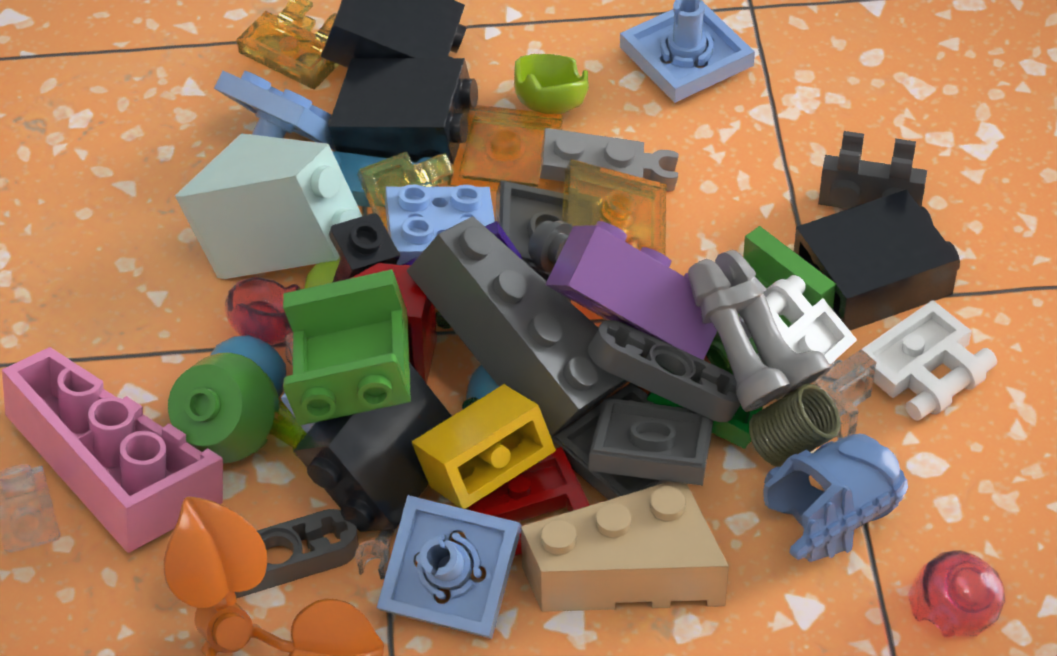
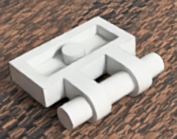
M792 275L786 280L780 279L775 281L766 289L764 294L782 337L794 352L820 351L826 357L829 364H831L857 341L855 336L824 299H821L813 306L810 305L802 295L806 286L803 279L799 276ZM739 314L741 324L746 332L748 339H750L752 336L744 320ZM778 315H784L791 325L787 327Z
M932 300L856 353L855 367L892 398L907 388L916 393L917 396L908 401L905 407L909 416L919 421L929 413L939 414L951 405L952 397L964 388L971 390L985 381L986 372L997 365V358L988 348H983L974 355L969 352L965 347L969 345L972 331ZM943 363L951 371L938 379L931 371Z

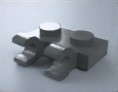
M844 131L839 157L825 155L819 205L850 209L907 189L917 204L922 206L928 170L912 168L916 141L895 138L891 164L861 160L864 134Z

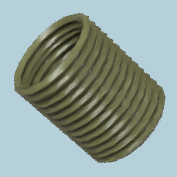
M809 383L802 385L773 404H770V406L757 412L749 421V434L756 451L765 461L776 467H781L787 458L794 454H799L806 449L811 452L837 437L840 431V415L834 401L826 391L817 385Z

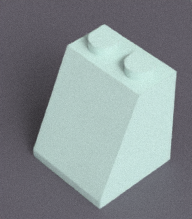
M243 133L175 195L217 278L220 279L336 261L340 256L329 237L331 226L362 217L329 144Z

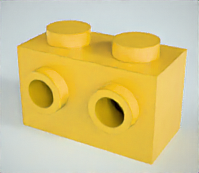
M505 384L412 441L430 487L463 509L468 508L556 451L539 405Z

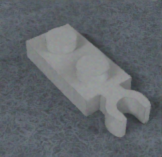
M545 128L542 141L540 178L640 192L642 182H647L657 190L674 191L678 180V172L674 171L679 153L672 150H658L653 154L644 153V142Z

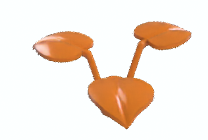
M197 497L184 498L178 521L166 547L164 576L169 589L177 599L197 608L194 621L198 632L206 640V643L201 648L205 656H216L218 652L233 653L239 651L249 642L250 638H256L280 651L290 653L288 656H383L384 643L373 629L369 620L355 606L346 601L326 598L317 600L304 607L293 620L291 626L292 641L283 640L260 628L259 625L252 623L250 616L236 603L235 592L253 589L261 583L265 576L267 551L260 534L243 517L224 505Z

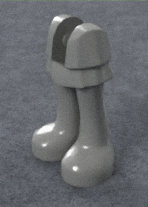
M729 250L718 254L715 262L710 259H704L693 264L688 269V277L695 304L701 307L702 322L704 324L713 323L717 330L736 380L737 398L744 411L748 412L756 410L774 399L779 400L806 383L811 384L829 372L831 366L820 351L796 353L788 346L775 323L764 292L766 288L755 277L756 272L744 257L736 250ZM738 313L744 320L753 338V341L761 357V360L755 352L750 340L746 335V332L739 319Z

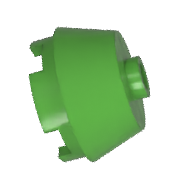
M217 353L197 362L175 381L168 399V414L172 426L186 434V442L201 452L207 448L223 458L224 464L242 460L261 449L268 441L266 438L272 428L275 412H279L278 394L270 377L254 361L235 353Z

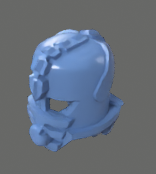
M849 434L838 438L835 442L830 441L822 445L814 453L806 449L799 454H794L788 457L781 467L771 469L764 480L763 496L765 505L769 509L785 514H793L795 519L803 526V536L790 547L789 553L797 560L805 558L809 562H813L825 557L833 558L835 554L843 551L849 553L853 547L854 530L867 522L875 521L892 512L906 494L908 481L900 469L896 456L889 448L882 446L878 441L865 434ZM809 476H812L822 486L824 491L813 487L810 484Z

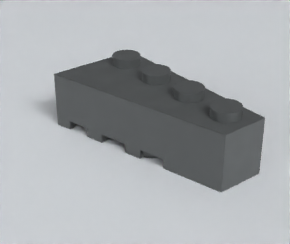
M472 216L438 234L407 269L408 274L499 387L505 384L539 405L551 438L598 406L604 399L618 392L629 382L603 370L590 358L588 346L599 327L564 296L546 286V280L475 217Z

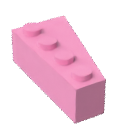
M51 347L2 369L5 415L127 553L173 530L178 521L181 505L185 497H197L218 504L223 503V458L208 448L201 452L188 444L185 433L169 423L164 427L143 415V406L127 396L123 399L115 397L103 389L102 380Z

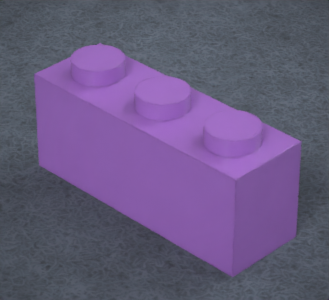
M597 221L596 225L573 226L545 285L606 320L623 322L704 360L717 330L713 323L704 324L702 322L701 307L695 304L688 273H685L683 276L669 268L672 261L658 251L646 247L638 250L626 243L627 234L614 225Z

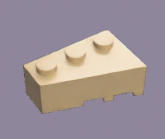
M669 481L521 526L522 568L542 612L615 610V603L652 602V608H670L671 601L706 600L707 607L726 605L729 565L686 483Z

